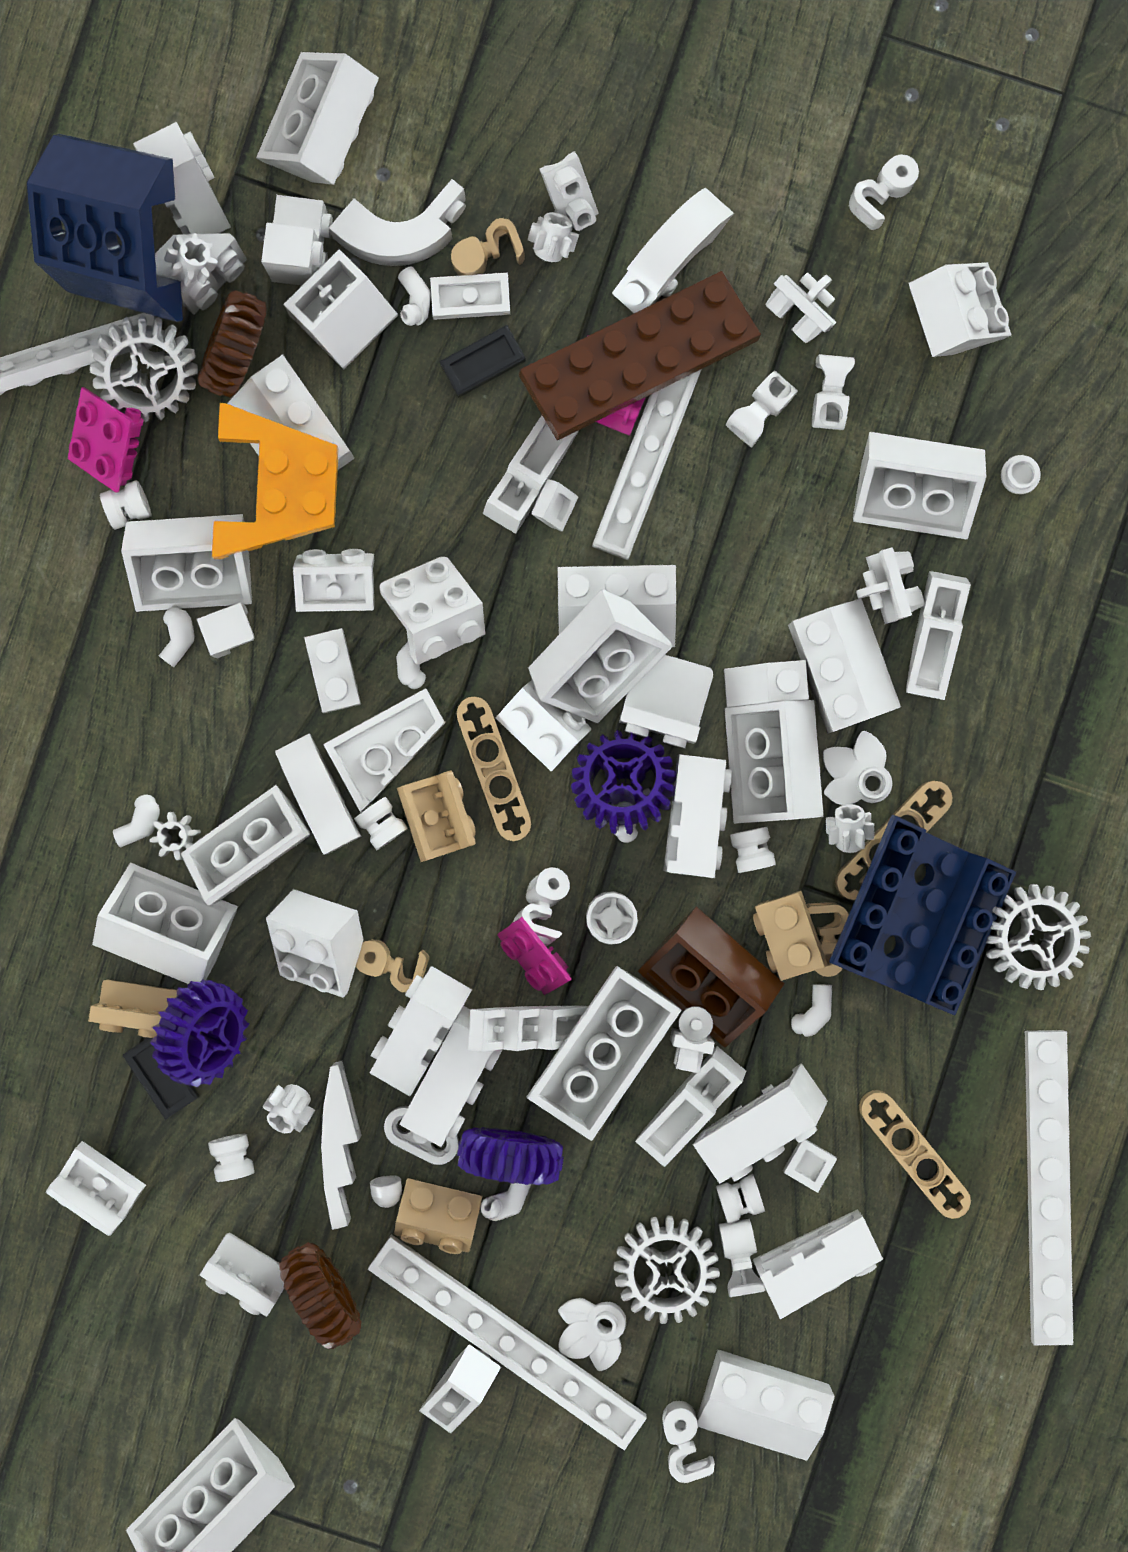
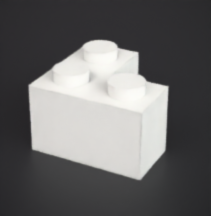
M277 195L273 223H266L261 261L272 282L303 285L328 261L327 252H323L324 237H331L329 227L333 223L332 214H327L323 200Z

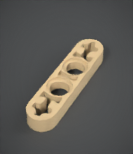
M468 697L458 706L457 720L496 828L506 840H521L530 832L531 818L492 710L482 698ZM475 704L477 709H485V714L480 717L483 729L491 725L493 733L480 734L473 740L470 739L469 732L477 731L471 720H464L463 715L469 712L468 705ZM483 740H492L498 745V756L491 762L481 761L477 756V746ZM497 776L507 777L512 783L511 793L506 798H495L490 792V782ZM516 797L520 806H512L514 815L525 819V824L520 826L521 833L518 835H514L512 830H504L503 823L508 821L506 811L504 809L498 814L495 805L507 804Z
M939 781L925 782L913 792L893 815L898 817L904 815L912 816L916 820L917 826L926 829L927 833L952 805L953 797L951 790L946 784ZM939 789L942 792L939 797L942 805L940 807L936 805L930 806L924 812L925 815L930 816V819L925 822L922 815L911 809L910 806L915 802L917 808H921L928 800L925 794L926 790L933 792ZM890 818L874 833V840H868L865 843V848L856 852L837 873L835 878L836 890L844 898L856 900L858 891L851 889L847 892L845 887L848 882L844 877L848 873L855 876L863 869V867L856 864L860 858H862L866 867H870L872 862L869 856L870 849L875 844L880 843ZM866 874L860 879V885H862Z
M872 1090L866 1093L861 1098L859 1104V1112L864 1121L942 1215L951 1219L960 1218L965 1215L971 1204L967 1189L889 1095L880 1090ZM874 1099L879 1103L884 1100L887 1102L883 1109L890 1119L894 1120L897 1114L900 1116L899 1120L888 1125L884 1133H881L879 1130L887 1126L883 1120L876 1114L871 1117L868 1115L872 1110L869 1103ZM906 1128L913 1135L912 1144L906 1149H896L892 1144V1135L896 1130ZM923 1159H933L938 1169L936 1175L928 1180L920 1179L916 1171L918 1163ZM946 1175H948L949 1180L942 1182ZM941 1182L951 1193H961L957 1197V1201L960 1204L956 1208H953L951 1205L943 1207L946 1198L936 1187ZM936 1187L933 1193L929 1192V1189Z

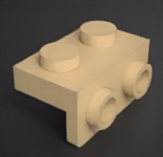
M452 770L397 788L421 862L476 844L474 839L475 825L471 817L466 814L462 802L463 789L459 780L454 777Z
M802 891L770 901L766 900L755 906L757 913L753 914V920L756 930L760 936L765 935L770 949L766 951L769 967L773 973L778 972L781 981L827 966Z
M109 979L102 982L100 1001L90 1007L88 1022L100 1023L99 1030L121 1033L123 1032V1027L139 1029V1036L154 1038L157 1036V1033L152 1027L159 1024L161 1019L158 1012L166 1010L168 1007L167 998H176L177 990Z
M407 1178L395 1223L394 1235L400 1236L402 1241L412 1245H422L424 1242L438 1245L440 1250L450 1254H460L462 1251L470 1252L483 1196Z

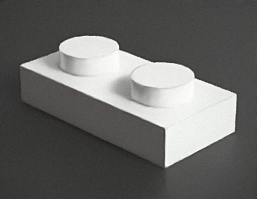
M508 272L430 278L434 320L511 315Z
M341 628L304 637L322 713L361 705L344 630Z

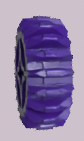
M617 730L614 735L615 740L609 741L608 737L602 734L600 736L601 746L597 747L589 742L587 745L589 755L579 754L577 761L581 767L572 769V777L577 781L571 784L572 793L578 795L574 799L577 808H584L583 816L586 820L596 817L595 825L599 829L609 822L610 832L614 835L619 830L620 825H625L626 833L631 835L633 833V824L639 823L640 828L646 831L648 829L647 818L650 817L652 820L659 822L661 820L659 809H670L671 802L667 797L675 795L676 787L671 783L676 781V771L670 769L673 766L672 758L670 756L663 757L665 753L664 747L661 744L652 747V738L649 735L638 742L636 734L630 733L628 739H623L621 731ZM631 758L632 760L623 763L618 762L616 759ZM602 768L608 780L602 785V791L596 796L592 790L595 776ZM651 769L656 776V781L652 791L646 796L640 784L646 778L645 774ZM616 777L619 780L624 778L625 783L627 778L630 779L631 786H623V783L621 786H618ZM619 802H629L632 804V806L616 807L615 805Z
M203 979L201 982L190 981L187 988L178 987L176 998H167L168 1007L165 1011L158 1012L161 1016L160 1022L152 1027L157 1033V1036L150 1041L155 1047L152 1057L158 1063L157 1068L170 1076L171 1080L188 1086L211 1085L215 1077L223 1078L224 1068L233 1067L232 1060L235 1055L242 1054L239 1050L241 1042L247 1040L243 1035V1031L249 1026V1023L244 1018L248 1010L242 1005L243 999L237 993L230 990V987L211 980Z
M474 1127L463 1131L457 1156H459L458 1166L466 1173L484 1177L485 1179L498 1180L499 1182L525 1185H548L558 1181L564 1156H562L563 1146L554 1139L535 1135L534 1133L485 1127Z

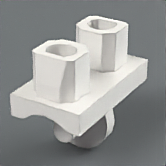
M575 151L568 154L559 163L540 168L555 212L568 217L576 231L596 222L595 215L599 213L579 157Z
M807 272L800 282L809 290L808 293L802 290L788 275H781L776 280L774 285L777 288L773 291L765 305L779 318H783L794 305L805 313L792 328L793 332L803 342H810L822 331H830L837 323L815 302L818 298L828 308L835 300L826 290L832 281L827 274L817 282Z
M892 547L866 557L869 571L863 573L866 587L856 591L858 599L869 597L873 610L881 609L885 624L911 616V612L924 606L923 595L918 586L904 589L901 575L913 572L914 564L909 551L894 552Z
M692 1006L681 1013L678 1021L679 1029L672 1028L670 1041L674 1047H677L673 1062L676 1064V1069L700 1073L703 1054H713L715 1042L709 1036L713 1028V1020L704 1008Z

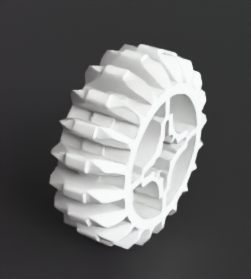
M142 314L139 316L138 325L133 326L129 317L123 319L124 330H121L115 324H111L109 326L111 337L102 334L98 337V344L101 348L92 349L91 357L96 362L90 364V373L97 376L93 379V387L95 389H103L100 394L101 399L106 402L114 399L112 406L119 411L123 407L140 410L142 418L146 423L149 421L150 412H155L156 416L162 420L165 417V407L176 414L179 410L177 400L184 403L188 402L189 393L187 390L195 389L196 380L191 376L198 373V366L191 362L195 359L194 349H184L188 344V338L185 335L174 338L176 326L172 324L165 331L162 330V319L159 317L154 320L153 326L146 325V316ZM143 343H150L159 346L160 348L164 349L167 352V354L164 351L152 352L148 350ZM129 346L131 358L121 363L120 368L112 370L111 363L120 350ZM138 356L142 364H147V369L150 367V381L146 373H141V369L137 371ZM177 367V372L172 382L166 388L159 391L157 387L159 377L168 374L169 369ZM137 386L142 389L144 394L132 392L125 387Z
M1030 884L1028 897L1022 887H1017L1014 889L1016 901L1006 895L1003 902L1006 907L1005 910L996 908V906L992 910L999 918L997 922L993 921L990 928L995 929L994 935H989L986 943L995 944L996 947L987 951L986 955L990 959L1001 957L994 966L995 971L1002 972L1009 968L1005 980L1013 983L1020 976L1019 986L1025 989L1031 985L1033 980L1037 990H1044L1046 978L1051 986L1058 987L1060 985L1058 973L1065 979L1070 980L1073 978V974L1068 966L1071 964L1081 968L1084 964L1080 959L1076 958L1077 953H1089V947L1080 945V939L1090 938L1091 932L1079 930V926L1088 921L1087 917L1083 915L1074 917L1073 915L1080 908L1078 902H1072L1065 906L1069 895L1066 892H1060L1054 898L1055 891L1052 886H1045L1041 894L1037 884ZM1045 905L1060 917L1061 921L1049 924L1042 923L1039 915L1034 914L1032 906ZM1021 912L1019 917L1021 921L1020 932L1008 941L1010 924L1015 916ZM1033 929L1047 932L1044 933V939H1040L1042 941L1040 945L1027 942L1030 940V935H1034L1032 933ZM1065 933L1063 950L1056 960L1053 961L1052 959L1055 958L1053 944L1056 939L1064 936ZM1030 950L1035 959L1040 961L1042 968H1025L1016 961L1012 953Z
M666 1216L665 1227H659L657 1217H652L650 1219L651 1230L647 1231L642 1223L636 1225L637 1232L640 1235L638 1239L630 1233H626L624 1236L631 1249L624 1246L617 1248V1254L626 1260L614 1262V1270L625 1273L615 1278V1284L617 1287L628 1286L621 1293L623 1301L636 1297L631 1305V1310L634 1313L640 1311L643 1306H646L644 1313L646 1320L650 1321L656 1311L659 1312L661 1324L667 1323V1313H674L676 1322L680 1323L683 1321L681 1310L687 1309L689 1315L694 1317L697 1315L693 1304L695 1301L702 1306L708 1305L709 1301L702 1291L708 1293L716 1292V1285L707 1279H715L720 1275L718 1268L709 1266L718 1261V1256L714 1252L705 1253L712 1246L710 1238L697 1242L702 1234L700 1227L693 1228L687 1234L689 1222L686 1219L680 1221L678 1228H673L674 1221L672 1216ZM662 1240L680 1242L679 1245L675 1244L672 1249L666 1252H659L653 1247H648L652 1243ZM690 1250L693 1251L698 1259V1273L694 1283L690 1282L687 1279V1275L681 1270L684 1262L687 1260L686 1255ZM639 1255L645 1259L646 1264L652 1269L650 1276L647 1278V1284L643 1289L639 1286L634 1276V1267ZM665 1262L667 1266L668 1262L673 1263L675 1275L668 1277L666 1273L665 1277L660 1276L658 1264ZM668 1287L675 1288L681 1293L684 1292L674 1298L664 1299L653 1296L654 1294L658 1295L659 1292Z

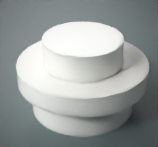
M1014 456L1006 461L1001 470V480L1004 487L1014 494L1029 493L1040 481V468L1036 461L1029 456Z

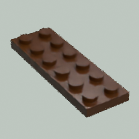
M720 271L520 369L519 377L558 441L759 341L761 333L723 271Z

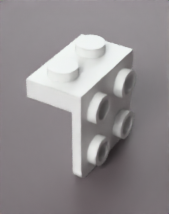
M447 557L436 558L380 584L381 595L406 628L409 653L416 665L437 658L445 652L465 643L473 642L485 635L483 603Z
M664 655L627 693L619 723L626 724V732L648 737L649 731L664 735L663 742L673 746L685 748L687 742L696 743L700 730L699 723L712 682L713 671L711 668Z

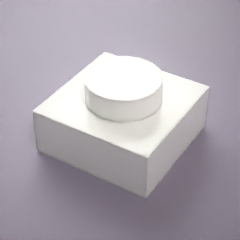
M547 479L536 499V504L531 514L549 527L563 531L578 496L559 482Z
M804 1140L797 1144L782 1171L818 1193L837 1158L812 1142Z

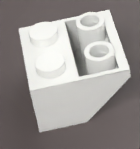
M230 233L197 234V237L206 244L212 243L210 257L218 260L213 271H208L210 276L204 285L196 280L190 282L188 287H185L184 282L181 281L182 304L192 314H195L199 309L203 311L211 306L218 296L216 291L226 281L229 283L234 281L244 270L245 266L243 263L247 259L236 239ZM193 234L173 235L155 253L156 275L170 278L169 274L172 270V263L164 260L167 250L173 249L172 244L176 236H180L185 240L191 238ZM176 276L171 277V279L179 280Z
M340 249L283 304L289 316L343 370L398 316V313L368 277Z
M988 262L944 265L909 283L932 357L954 355L1011 336L1008 326L1009 317L1001 304L996 289L997 280Z
M293 889L266 917L280 976L290 981H297L314 987L321 992H328L344 998L348 993L364 940L358 911Z

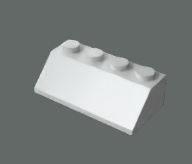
M616 966L528 1093L527 1099L592 1141L682 1010L649 985Z
M234 1418L126 1531L136 1552H232L295 1486L279 1458L239 1419Z

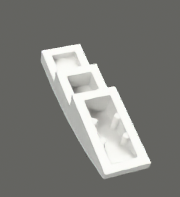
M521 1006L471 1009L468 1050L486 1052L502 1049L512 1051L559 1049L588 1006Z
M342 1061L335 1062L330 1067L323 1106L321 1143L323 1180L332 1230L348 1226L351 1220L343 1186L353 1184L356 1179V1173L348 1144L358 1142L362 1136Z

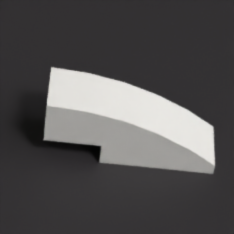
M541 416L508 465L507 472L487 500L483 514L516 534L535 505L536 499L547 479H551L578 431L557 441L545 419Z
M929 571L923 595L925 604L920 609L914 638L906 693L945 700L963 628L962 618L971 586L967 578Z
M307 734L276 750L275 753L323 855H327L362 837L311 734Z
M716 1046L713 1049V1054H709L702 1061L700 1073H691L649 1122L635 1142L665 1167L715 1115L717 1108L743 1082L746 1070Z

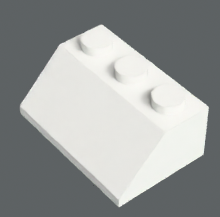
M301 52L256 158L310 182L334 185L344 168V160L351 143L358 135L359 124L364 112L374 97V89L379 77L345 53Z
M283 355L252 375L227 403L337 445L339 449L338 470L355 459ZM250 443L259 456V443Z
M869 432L861 463L853 522L968 539L986 480L985 450Z
M243 514L126 522L121 551L136 612L168 610L171 607L185 609L231 606L240 602L244 605L252 604L249 551L231 554L223 559H214L212 557L214 521L244 522Z
M676 565L558 567L559 634L603 589L630 601L671 642L672 647H675Z
M601 589L528 669L540 701L599 723L672 648V644L630 601Z
M862 599L824 609L794 620L788 625L800 660H806L807 679L827 734L901 707Z
M814 700L779 701L725 708L729 769H732L731 796L734 824L824 817Z
M275 785L180 854L204 902L210 906L236 890L243 883L312 835L299 810L279 787Z
M130 862L98 914L92 945L189 984L190 981L201 982L203 979H207L218 958L238 906L224 900L208 906L204 902L199 890Z
M717 1350L696 1418L697 1425L706 1430L807 1461L823 1436L835 1396L830 1385Z

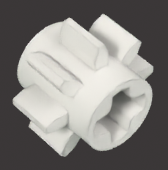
M550 212L546 213L544 218L538 217L537 223H532L527 240L534 242L533 249L539 258L548 262H559L562 257L568 258L569 252H574L579 234L572 232V221L568 217Z
M196 233L191 238L185 240L180 236H176L172 244L173 249H168L164 257L166 262L172 263V270L169 274L170 278L176 276V278L184 282L185 287H188L190 282L196 280L204 285L210 276L208 271H213L218 260L210 257L212 243L206 244L197 237Z
M846 804L837 808L835 818L826 817V834H829V844H836L840 851L846 853H854L864 849L865 839L874 840V823H871V813H865L860 806L854 804Z
M168 812V822L154 821L153 825L159 830L157 836L149 840L153 843H159L162 847L159 851L160 857H164L170 851H174L175 859L183 860L180 853L183 852L182 850L193 845V836L201 833L200 830H192L188 825L192 818L190 815H186L180 822H177L175 813ZM180 828L179 836L183 839L182 843L170 844L172 836L168 834L169 829Z
M293 1084L287 1085L284 1089L279 1085L276 1086L263 1105L265 1110L270 1111L267 1115L269 1125L281 1133H291L293 1129L301 1132L315 1112L313 1108L308 1106L311 1101L308 1092L300 1086Z

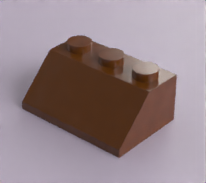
M697 906L673 929L637 971L682 1011L692 1006L704 1008L713 1020V1028L709 1035L724 1048L768 1010L785 984Z

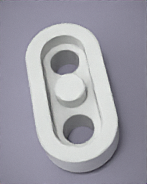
M409 1106L397 1107L389 1113L384 1123V1132L392 1144L436 1165L448 1163L456 1155L459 1146L457 1135L455 1139L447 1136L445 1139L447 1146L443 1149H436L429 1140L412 1131L403 1132L398 1128V1121L403 1118Z

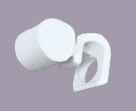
M896 155L883 166L877 177V183L869 179L857 183L850 197L849 207L851 212L869 229L875 230L880 228L885 217L865 197H872L883 205L889 196L899 198L908 194L919 174L918 165L915 160L908 155Z
M822 354L817 356L816 367L823 370L825 378L822 383V391L815 394L812 427L844 430L849 396L842 393V388L846 375L854 367L855 359L853 357Z
M773 371L753 392L752 397H754L755 402L750 406L734 411L728 419L726 426L752 448L763 432L766 418L770 414L775 417L778 416L797 394L798 390L776 371Z
M550 867L544 869L529 883L526 900L530 904L523 908L513 921L515 922L523 917L545 946L559 938L562 933L534 924L531 920L535 918L547 920L551 917L552 909L549 907L554 906L564 898L570 889L568 876L558 868Z
M750 1219L738 1220L729 1224H719L724 1258L731 1259L732 1275L727 1285L729 1297L764 1292V1284L752 1270L750 1256L753 1253H757Z
M673 1401L666 1406L662 1415L667 1441L670 1444L677 1445L671 1448L669 1452L668 1466L671 1475L678 1482L689 1483L713 1474L715 1463L713 1456H708L686 1465L682 1464L683 1459L687 1455L696 1452L694 1441L690 1440L696 1434L698 1425L695 1411L691 1405L684 1401Z

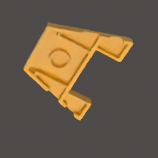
M220 403L219 441L259 443L256 521L254 523L214 521L212 557L214 559H223L231 554L259 549L263 545L284 539L287 541L335 527L338 446L229 404Z

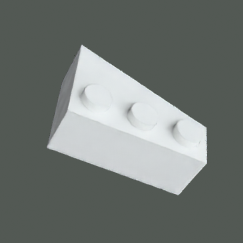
M175 122L133 143L137 151L173 158L175 200L166 202L165 205L172 211L173 218L183 234H219L231 228L208 182L215 177L191 131L183 134L179 125Z
M677 755L676 781L674 782L676 789L675 795L672 797L663 871L715 878V869L720 870L722 847L718 846L719 831L725 830L727 808L722 807L723 792L729 793L732 777V769H725L726 760Z
M432 966L424 978L416 975L405 996L410 998L406 1008L399 1005L388 1024L390 1028L394 1029L389 1039L382 1035L371 1054V1057L377 1060L370 1074L411 1096L472 989Z
M465 1006L460 1010L399 1124L442 1147L447 1136L455 1139L465 1120L459 1113L465 1102L470 1105L474 1104L484 1085L477 1081L484 1068L489 1071L493 1069L502 1050L486 1052L468 1050L470 1009Z
M802 1063L792 1069L793 1074L789 1079L776 1087L770 1084L761 1090L763 1095L743 1107L742 1105L738 1106L699 1134L693 1146L719 1184L730 1177L734 1181L743 1178L752 1171V1164L763 1158L765 1162H769L785 1150L783 1145L793 1139L800 1143L817 1131L816 1125L828 1101Z
M857 1209L754 1258L753 1262L779 1318L782 1319L823 1294L836 1289L852 1277L870 1273L877 1267L876 1263L883 1260L863 1216Z

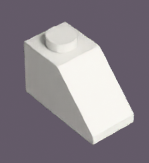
M806 660L763 663L724 669L727 708L809 699Z
M469 1344L453 1361L419 1411L446 1431L452 1433L482 1402L501 1367L493 1362L487 1353L475 1349Z

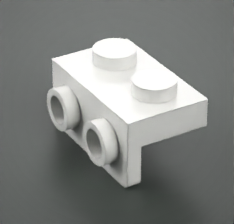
M533 679L496 716V719L550 771L591 731V727L586 723L585 718L540 701Z
M81 1141L74 1149L59 1176L49 1185L46 1193L61 1205L89 1222L93 1227L110 1236L126 1218L146 1184Z
M232 1233L225 1235L217 1250L200 1273V1276L206 1279L205 1283L210 1289L224 1295L227 1292L240 1300L239 1305L253 1315L261 1313L267 1317L284 1290V1282L280 1277V1263Z

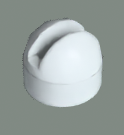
M390 1175L371 1180L370 1189L374 1202L380 1207L385 1208L396 1205L402 1195L401 1178Z

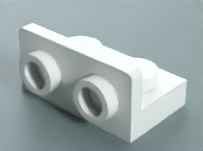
M314 549L297 555L293 566L296 612L374 610V554L365 553L361 549H348L342 551L341 554H326L323 550Z

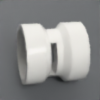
M138 480L127 483L124 489L119 490L117 493L113 490L100 493L104 512L114 530L126 526V522L136 518L141 521L152 516L148 500Z
M386 797L380 799L354 818L359 827L366 829L371 835L370 842L376 851L408 829L402 819L394 816L392 813L393 806Z
M768 827L730 835L732 846L738 851V858L736 860L738 873L776 865L774 853L769 851L767 842L770 839Z
M247 1134L226 1136L208 1143L210 1154L215 1157L217 1162L220 1161L214 1168L217 1182L246 1177L255 1172L253 1161L244 1157L249 1146Z
M753 1174L744 1176L736 1184L731 1185L726 1182L716 1185L728 1224L738 1221L741 1215L747 1213L757 1215L765 1212ZM739 1188H741L745 1204L747 1206L746 1208H743L742 1201L738 1192Z

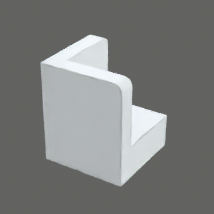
M241 602L197 619L210 656L220 658L230 654V649L254 640V634L246 616L248 610Z

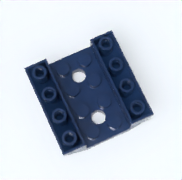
M62 134L53 135L27 181L34 262L69 293L175 322L182 321L181 281L156 275L151 207L175 200L173 158ZM61 222H63L65 230L62 229ZM117 235L119 236L122 245L118 243Z
M891 815L829 963L897 990L947 1013L956 1015L986 945L987 937L991 933L992 929L990 927L993 921L995 922L998 915L992 910L995 906L996 908L1002 907L1016 871L988 858L969 853L926 833V829L898 816ZM924 863L926 867L925 877L916 883L914 878L915 871L919 865ZM894 935L895 947L892 952L885 955L884 943L890 936Z

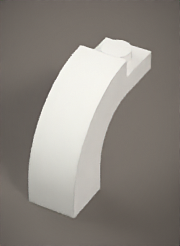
M451 179L422 214L404 222H390L380 219L356 199H353L331 224L329 230L335 241L350 253L365 261L385 266L414 264L435 255L453 239L451 228L446 223L448 221L451 224L454 223L463 213L466 207L464 204L466 200L464 188Z
M702 189L686 201L653 235L628 266V272L612 294L633 313L655 304L684 266L699 251L714 241L734 213L708 189Z

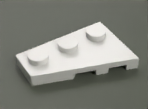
M424 689L323 744L360 813L372 803L440 730L445 721L428 690Z

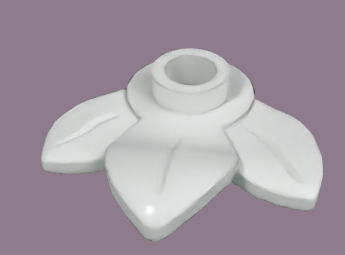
M861 731L854 749L831 747L823 751L825 768L834 778L827 785L823 793L831 801L840 805L854 804L859 800L877 803L884 800L890 794L892 778L890 773L884 768L886 751L880 741L871 733ZM869 776L876 777L879 782V786L875 791H870L865 786V781Z
M583 1298L571 1299L559 1307L558 1312L560 1316L569 1324L560 1337L559 1352L572 1359L590 1356L593 1365L598 1371L611 1367L618 1359L622 1349L619 1337L623 1334L626 1327V1316L623 1310L613 1302H601L595 1305ZM608 1319L612 1323V1327L602 1325L600 1320Z

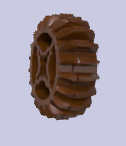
M233 290L228 294L217 317L200 365L201 368L198 373L199 385L218 396L223 395L231 398L239 390L265 322L264 319L267 314L266 303L250 293Z
M308 1242L301 1247L298 1246L289 1251V1254L283 1257L279 1264L280 1277L284 1282L283 1287L289 1295V1300L292 1302L295 1312L298 1313L302 1323L308 1328L310 1335L314 1336L316 1341L327 1349H334L340 1345L343 1346L353 1340L352 1337L360 1333V1313L351 1296V1291L347 1288L345 1280L338 1272V1268L333 1265L324 1250L314 1243Z

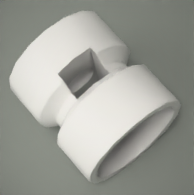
M614 891L603 892L595 896L589 903L586 912L587 926L591 934L600 942L607 944H619L627 940L634 933L638 922L637 911L633 903L625 895Z

